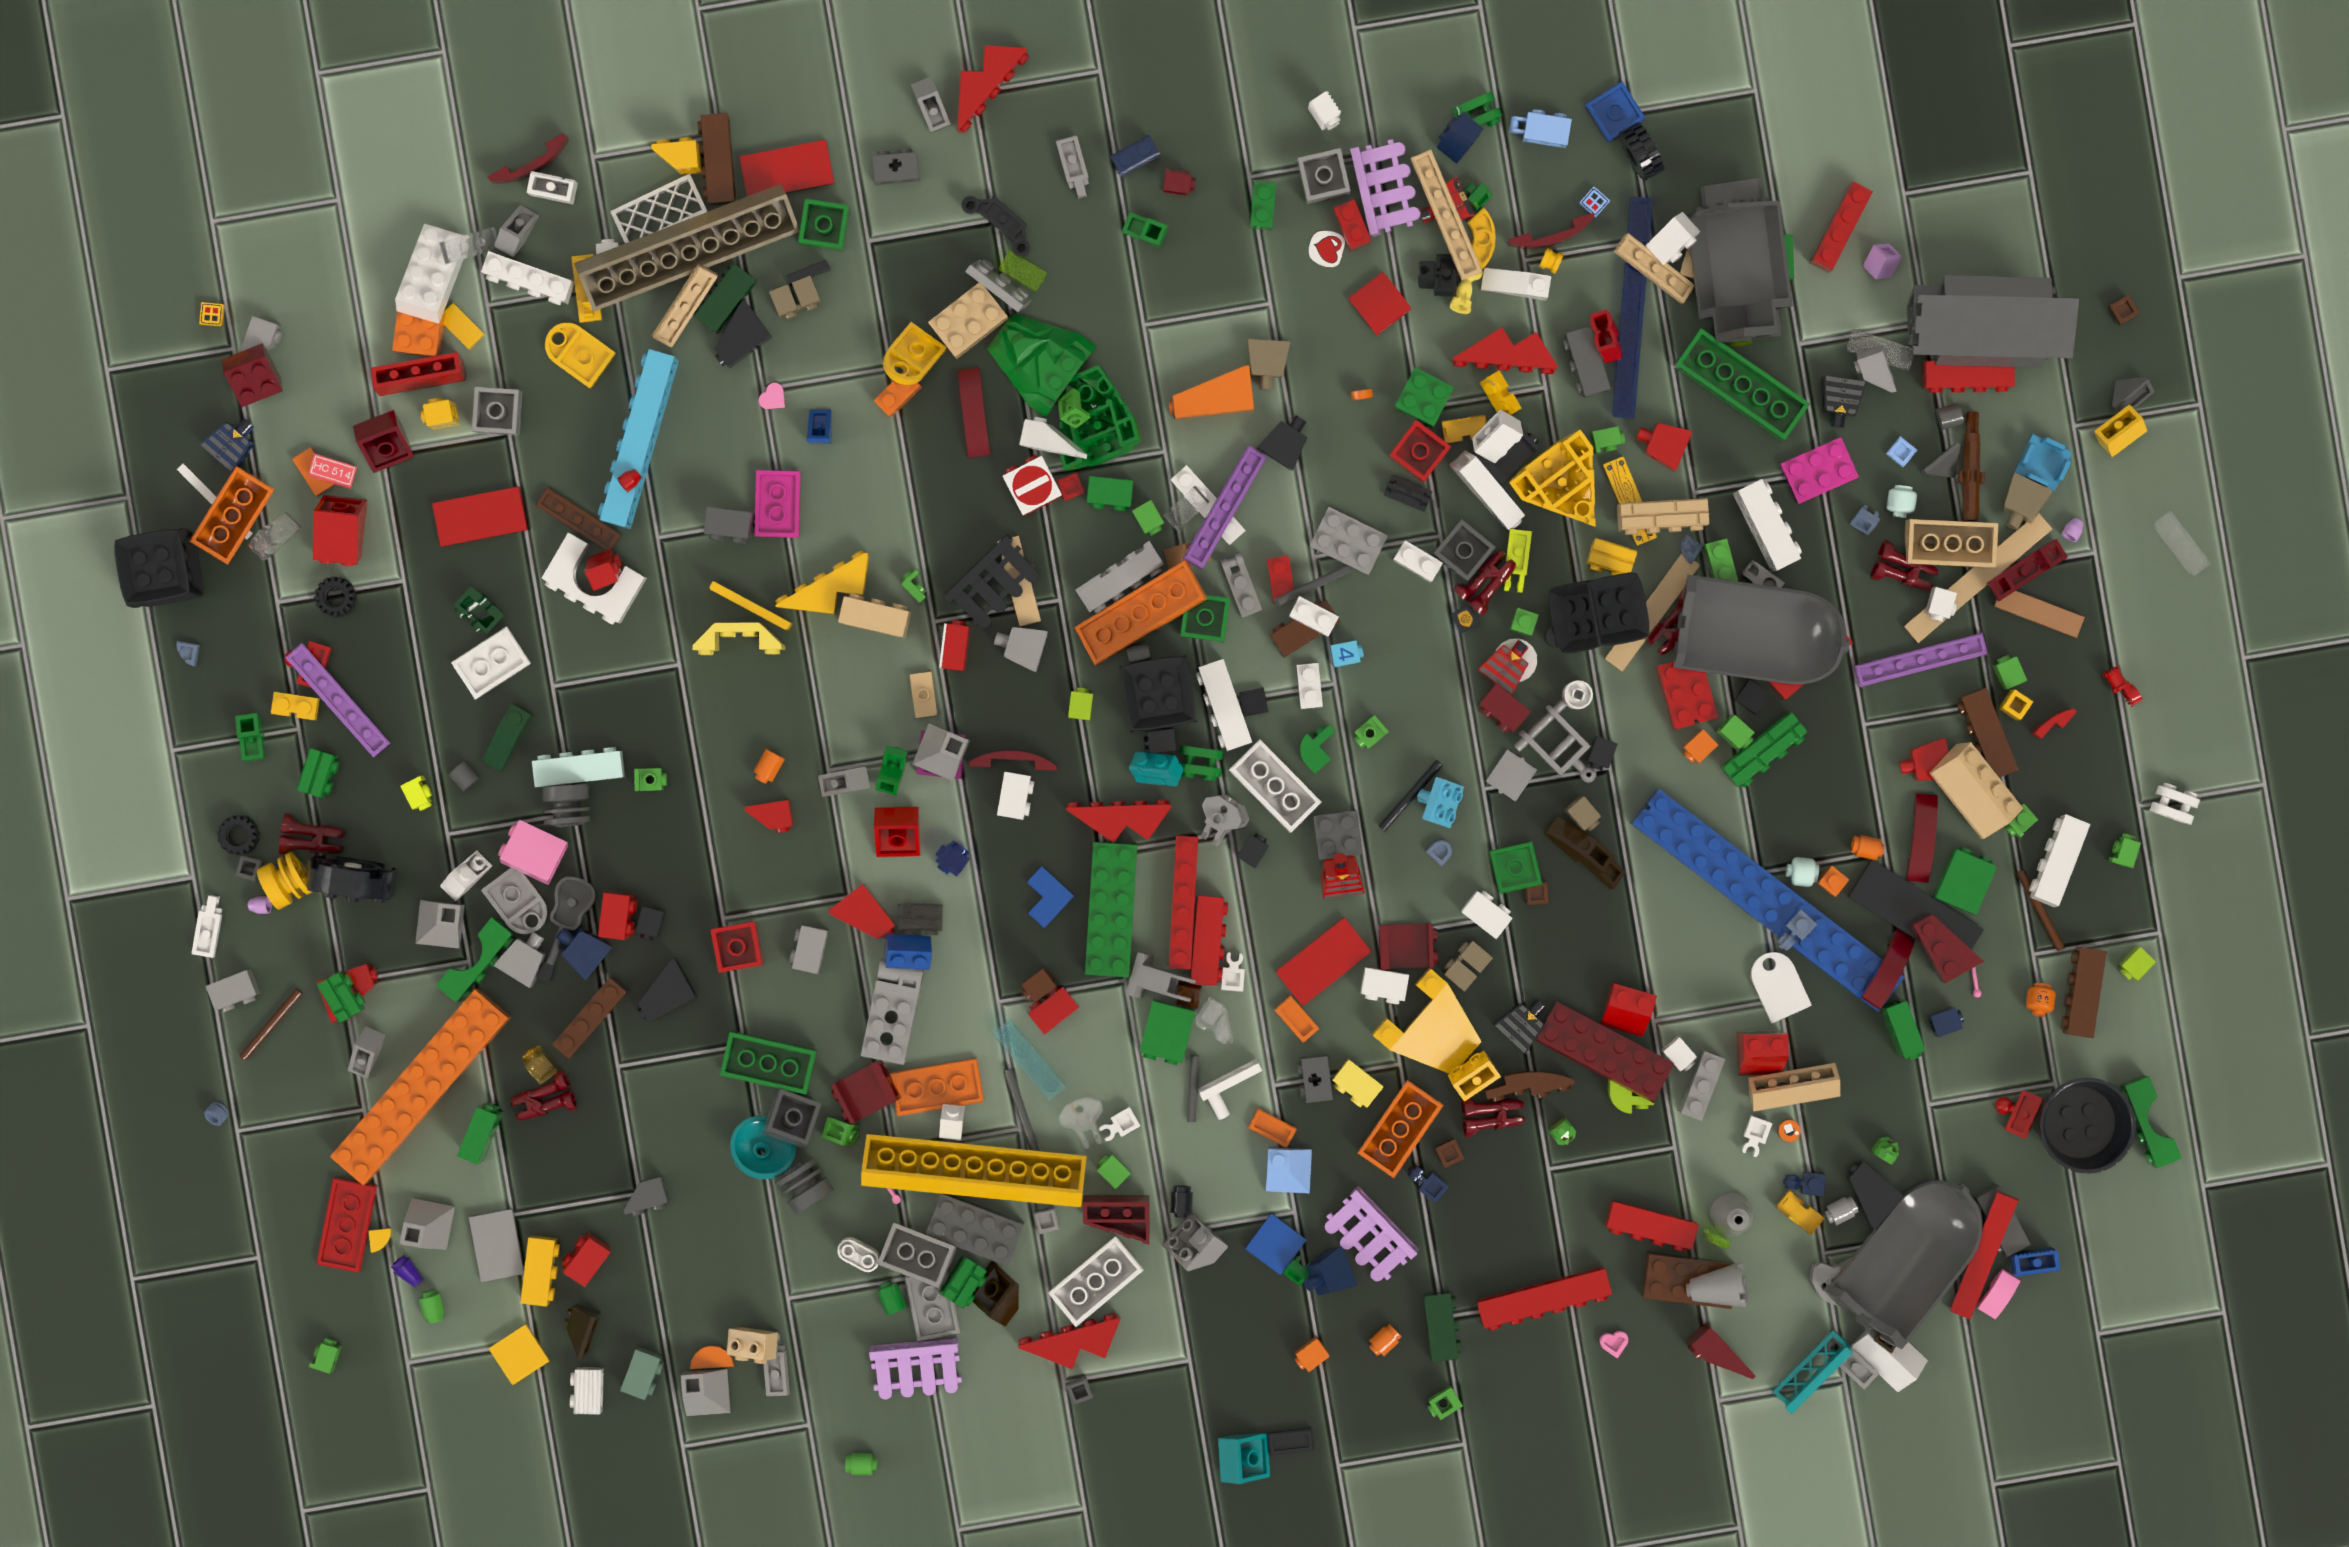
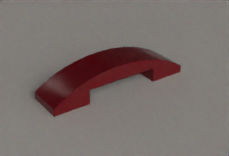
M562 133L545 143L549 152L514 172H511L505 166L487 177L489 181L496 184L526 179L530 177L531 171L540 172L550 165L563 151L569 139L565 133Z
M1594 213L1574 218L1570 222L1572 229L1534 241L1531 234L1527 233L1511 238L1507 243L1508 246L1521 249H1539L1554 246L1577 235L1595 216Z
M980 368L958 370L968 458L990 456Z
M2054 539L1995 576L1987 584L1999 602L2038 575L2062 562L2068 556L2058 540Z
M1021 751L992 752L969 761V766L991 767L992 759L1035 761V770L1057 771L1058 768L1057 765L1043 757Z
M1915 793L1914 823L1906 881L1929 883L1936 839L1937 795Z
M1898 928L1894 930L1887 944L1888 949L1874 977L1869 980L1861 996L1863 1000L1877 1009L1882 1008L1908 962L1915 939Z

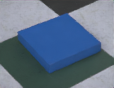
M1623 81L1585 104L1587 111L1608 143L1618 137L1620 131L1646 119Z
M1271 1213L1245 1249L1281 1275L1307 1239Z

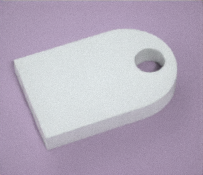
M1768 952L1762 954L1754 961L1751 968V980L1771 1024L1812 1006L1797 971L1787 956L1777 952ZM1766 958L1774 960L1775 965L1772 970L1767 971L1763 968V961Z

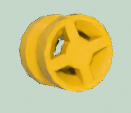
M1547 247L1539 268H1547L1551 273L1556 274L1564 254L1561 252L1555 253L1551 248Z

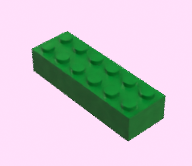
M1702 328L1697 331L1673 366L1781 442L1786 440L1810 405L1805 399L1724 343H1716V338Z
M1093 842L1085 975L1129 977L1137 844Z

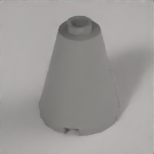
M1725 1193L1712 1203L1710 1208V1220L1713 1227L1725 1236L1734 1237L1745 1233L1752 1225L1754 1219V1210L1750 1201L1738 1193Z
M1736 1263L1691 1278L1690 1283L1686 1284L1687 1296L1692 1297V1301L1748 1307L1746 1302L1748 1301L1746 1277L1742 1276V1271L1745 1270L1743 1263Z

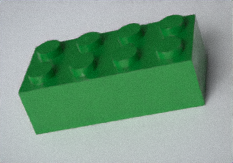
M732 1030L729 1032L720 1075L806 1095L809 1092L818 1050Z

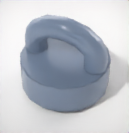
M213 1102L206 1108L204 1115L211 1124L220 1126L228 1118L229 1110L224 1104Z

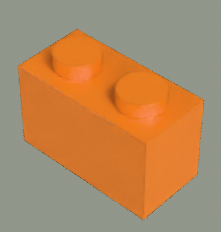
M893 381L873 401L891 418L922 387L918 383L903 385Z

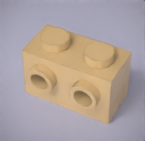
M745 1327L729 1328L727 1355L735 1356V1360L748 1361V1358L754 1359V1363L766 1364L767 1360L776 1359L778 1332Z

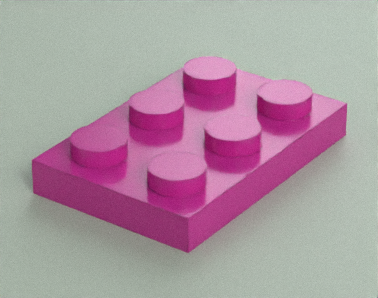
M1841 437L1780 464L1797 505L1859 477Z
M756 470L755 537L799 538L801 471Z

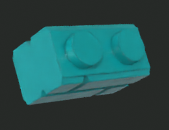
M1136 751L1129 766V770L1138 783L1176 787L1183 773V767L1176 755Z

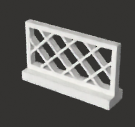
M689 173L610 212L624 242L628 243V235L631 229L641 232L639 238L644 237L645 234L653 233L647 231L650 220L660 222L659 230L667 228L664 227L665 224L672 226L708 211ZM689 181L691 189L688 196L678 193L680 185ZM665 192L672 194L668 205L658 202L660 194ZM676 196L687 199L683 210L672 207ZM690 201L699 203L702 209L694 214L687 212ZM648 202L652 204L648 215L638 212L641 203ZM656 205L666 208L663 220L652 216ZM670 210L681 213L679 220L675 223L667 221ZM625 211L632 213L629 224L620 222L617 215ZM636 215L647 218L643 229L632 226Z

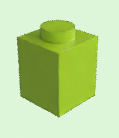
M1076 688V692L1071 691L1068 718L1091 719L1093 694L1089 693V689Z
M2135 946L2117 965L2121 968L2120 973L2127 980L2138 981L2156 961L2141 947Z

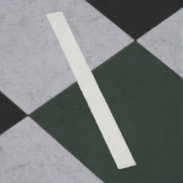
M182 464L177 470L213 504L217 497ZM250 530L245 537L246 540L253 534Z

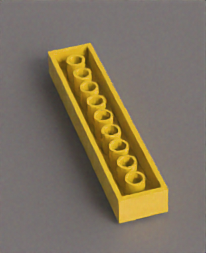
M867 1134L861 1171V1186L1081 1207L1087 1156Z

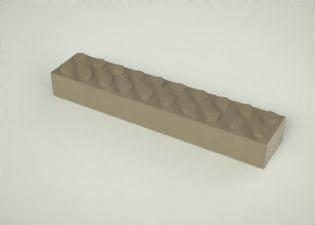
M778 184L574 263L594 312L690 275L697 264L708 268L796 234L800 230L782 184Z

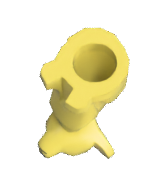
M1483 272L1458 284L1457 296L1452 297L1450 309L1461 314L1471 312V282L1479 280Z

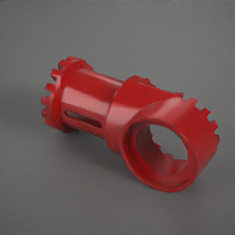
M2119 665L2102 674L2103 678H2106L2113 688L2112 693L2121 691L2124 699L2127 698L2126 702L2129 701L2128 705L2130 704L2133 707L2142 701L2137 688L2130 684L2129 681H2126L2121 674Z

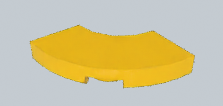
M1484 207L1467 223L1472 230V248L1481 269L1489 262L1496 240L1494 223Z

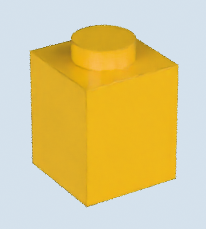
M2010 690L1998 709L2014 720H2021L2033 701L2017 690Z

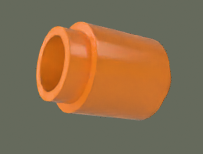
M1854 835L1850 852L1855 853V856L1877 860L1878 857H1882L1885 845L1881 844V839Z
M1389 1324L1387 1327H1382L1369 1340L1372 1343L1369 1348L1377 1356L1380 1354L1385 1356L1399 1343L1398 1340L1402 1336Z

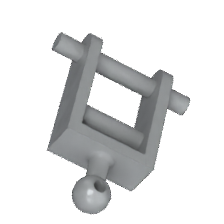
M1562 700L1554 707L1548 704L1545 707L1548 713L1527 733L1521 730L1518 734L1522 738L1514 747L1520 752L1529 745L1559 776L1571 766H1574L1580 772L1582 781L1586 783L1594 781L1596 778L1594 768L1586 767L1579 759L1591 746L1559 714L1567 705ZM1555 719L1569 735L1548 755L1533 739ZM1576 741L1581 747L1559 767L1555 760Z

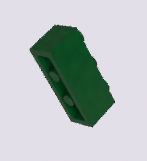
M736 264L732 267L728 266L721 275L723 277L719 284L715 283L708 292L709 298L705 302L702 301L695 311L696 315L694 317L717 335L737 310L740 303L757 284L753 277Z
M1450 1291L1423 1294L1431 1361L1439 1362L1458 1359V1353H1462L1460 1340H1456L1455 1331H1459L1458 1318H1453V1310L1456 1309L1455 1296H1451Z

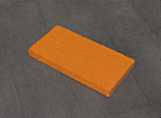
M977 1058L890 1072V1077L901 1096V1099L895 1101L897 1116L942 1109L943 1104L962 1106L984 1102Z

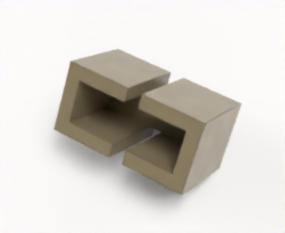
M811 276L792 282L800 302L798 305L788 284L770 291L780 318L785 317L786 320L798 316L797 312L802 309L809 312L818 308L821 299Z
M1579 796L1564 809V812L1576 826L1583 831H1591L1600 823L1598 819L1601 815L1584 796Z
M1472 940L1469 943L1465 941L1458 949L1459 956L1455 960L1451 958L1443 967L1445 969L1443 974L1464 992L1477 976L1461 963L1462 959L1479 973L1493 959Z

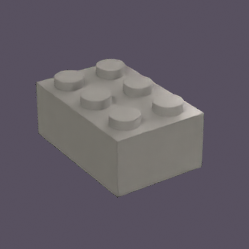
M893 1222L877 1264L941 1289L957 1248Z

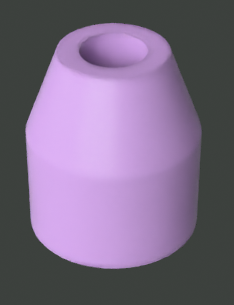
M2073 518L2066 524L2061 535L2071 542H2077L2082 534L2083 522Z
M257 896L248 901V909L257 914H269L272 910V903L267 896Z

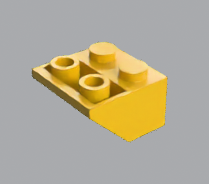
M691 137L679 138V142H670L669 139L657 140V144H651L652 150L680 175L701 173L702 160L699 144L696 140L692 141Z

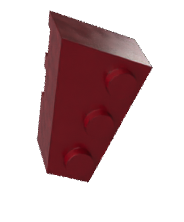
M1926 914L1909 924L1941 982L1947 983L1984 962L1933 914Z
M1083 1195V1224L1107 1232L1111 1231L1149 1245V1195Z

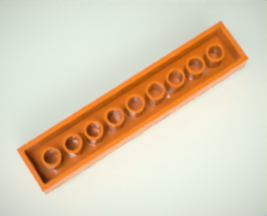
M479 988L474 989L330 1157L363 1186L369 1183L512 1016Z

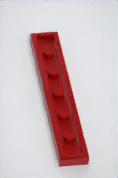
M2000 1191L1997 1192L1983 1226L1978 1249L1967 1266L1951 1306V1312L1971 1320L2018 1203V1198Z

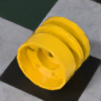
M293 852L285 854V859L283 857L277 859L279 869L273 863H268L257 869L258 879L265 894L278 910L293 903L291 892L298 899L303 898V892L306 895L312 893L305 886L307 870Z

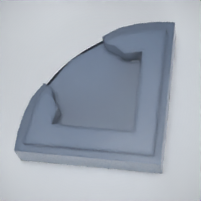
M1687 534L1684 535L1680 543L1684 558L1692 564L1703 549V546Z
M177 641V651L181 658L187 664L197 666L200 645Z

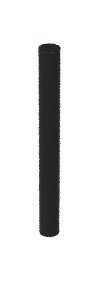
M1438 760L1431 765L1379 825L1382 830L1386 831L1418 795L1420 790L1441 769L1443 765Z

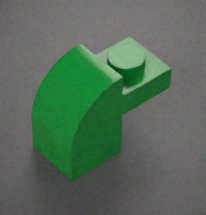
M1321 725L1313 733L1316 736L1314 739L1306 733L1300 743L1299 752L1301 759L1314 774L1331 760L1319 747L1335 732L1330 725L1326 728L1324 725Z
M886 746L875 790L897 796L907 763L908 751L902 750L899 747Z

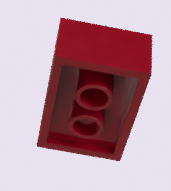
M1706 1322L1686 1339L1690 1343L1687 1348L1698 1360L1703 1357L1706 1362L1751 1379L1756 1377Z

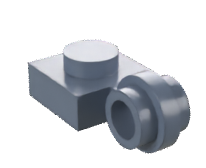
M1800 909L1786 923L1785 926L1791 932L1789 934L1785 932L1777 940L1779 947L1786 950L1790 949L1796 942L1793 939L1795 935L1803 941L1817 924Z

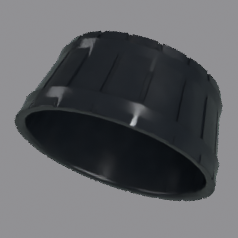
M2079 1078L2062 1084L2050 1094L2041 1110L2039 1130L2044 1147L2057 1163L2077 1173L2091 1174L2112 1168L2126 1156L2135 1138L2136 1120L2134 1119V1110L2131 1104H2129V1100L2122 1091H2119L2120 1089L2101 1079Z

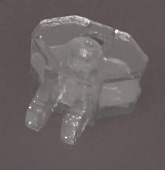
M1086 1096L1066 1104L1059 1116L1061 1126L1075 1130L1076 1134H1079L1085 1149L1090 1147L1084 1132L1092 1129L1095 1142L1097 1144L1102 1143L1097 1129V1120L1103 1111L1101 1101ZM1081 1106L1083 1111L1077 1112L1075 1108Z

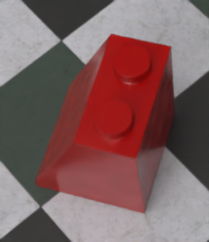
M323 495L314 509L313 560L323 564L334 562L341 563L343 566L357 565L362 555L367 500Z

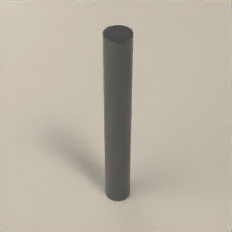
M1191 1055L1187 1122H1196L1199 1056Z

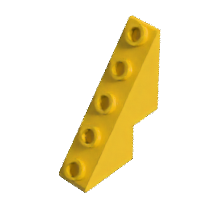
M863 550L851 556L852 561L846 564L844 561L832 567L833 572L827 575L823 572L814 577L815 582L809 586L804 583L795 588L794 591L796 593L790 597L785 594L775 600L777 603L775 607L836 614L838 593L864 596L869 554L864 553Z

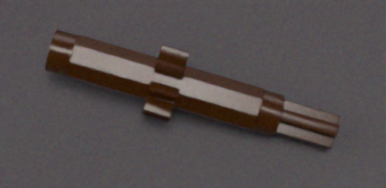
M1971 411L1966 413L1963 471H1959L1957 474V483H1963V522H1978L1980 484L1985 483V472H1980L1979 412Z

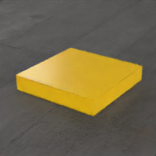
M527 1324L489 1348L512 1385L550 1361Z

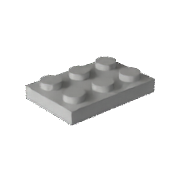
M979 259L970 264L965 271L1017 312L1027 307L1032 301L1025 289L1014 286L1011 283L1012 280L1007 275L997 273L994 270V266L987 260L982 261Z
M1328 507L1309 547L1369 575L1388 535Z

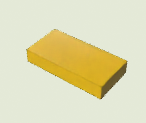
M452 303L443 312L445 314L444 325L467 349L470 350L485 335L455 303Z

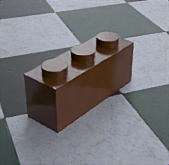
M1319 599L1314 602L1315 605L1335 614L1327 600L1322 602ZM1291 618L1292 622L1286 626L1282 622L1272 629L1273 634L1270 637L1285 658L1320 636L1321 633ZM1337 619L1335 625L1340 623L1339 619Z
M1043 966L1023 981L1021 992L1028 1001L1032 999L1036 1002L1054 989L1058 983L1048 969Z

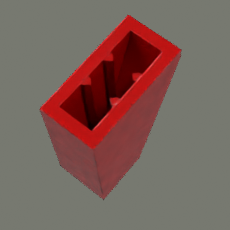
M865 884L859 886L828 911L830 915L876 939L880 937L886 939L887 934L895 932L893 929L896 926L895 922Z
M370 963L344 972V974L349 973L354 981L353 989L356 993L360 992L363 997L378 984L376 980L379 978L375 966L372 967ZM326 979L317 981V985ZM320 992L331 1023L337 1022L338 1020Z

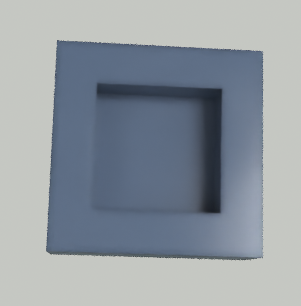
M1864 505L1852 518L1850 525L1869 535L1877 526L1880 518H1878L1879 513L1877 511L1872 514L1867 511L1868 506Z

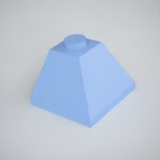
M1268 1147L1266 1191L1310 1193L1312 1149Z

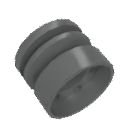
M588 784L542 787L543 802L553 803V808L543 810V814H554L553 819H544V825L567 827L579 826L585 822H590L591 816L580 817V811H589L590 807L580 806L579 802L589 799Z
M815 1158L798 1163L783 1173L781 1178L775 1182L777 1187L785 1183L788 1184V1187L781 1191L782 1195L793 1192L794 1196L787 1203L794 1214H798L834 1190L827 1177L820 1180L815 1179V1176L822 1170L820 1167L812 1172L809 1168L817 1163Z

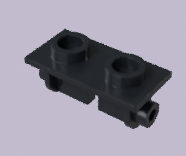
M1391 475L1384 496L1424 512L1432 491Z

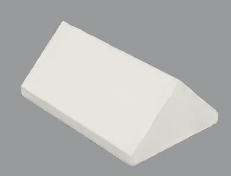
M1872 1327L1869 1330L1865 1329L1851 1344L1856 1353L1873 1367L1897 1392L1917 1380L1928 1362L1919 1351L1908 1342L1903 1349L1896 1347L1891 1354L1873 1341L1877 1332Z

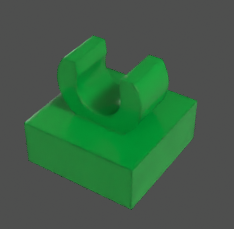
M1472 183L1465 188L1469 195L1468 201L1477 212L1493 196L1489 188L1483 183L1478 188Z
M1298 1256L1295 1260L1293 1259L1282 1272L1299 1286L1309 1277L1307 1266L1310 1264L1308 1263L1305 1267L1300 1265L1301 1256Z

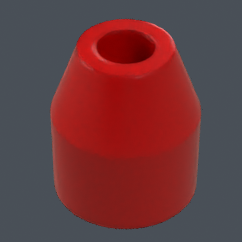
M635 469L624 472L617 478V481L628 493L637 486L641 476Z

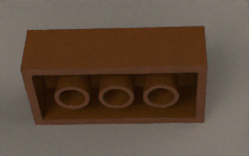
M1646 1251L1641 1296L1646 1299L1732 1309V1306L1692 1301V1297L1687 1296L1686 1284L1690 1283L1691 1278L1735 1263Z

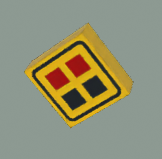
M201 302L199 324L223 327L225 305Z

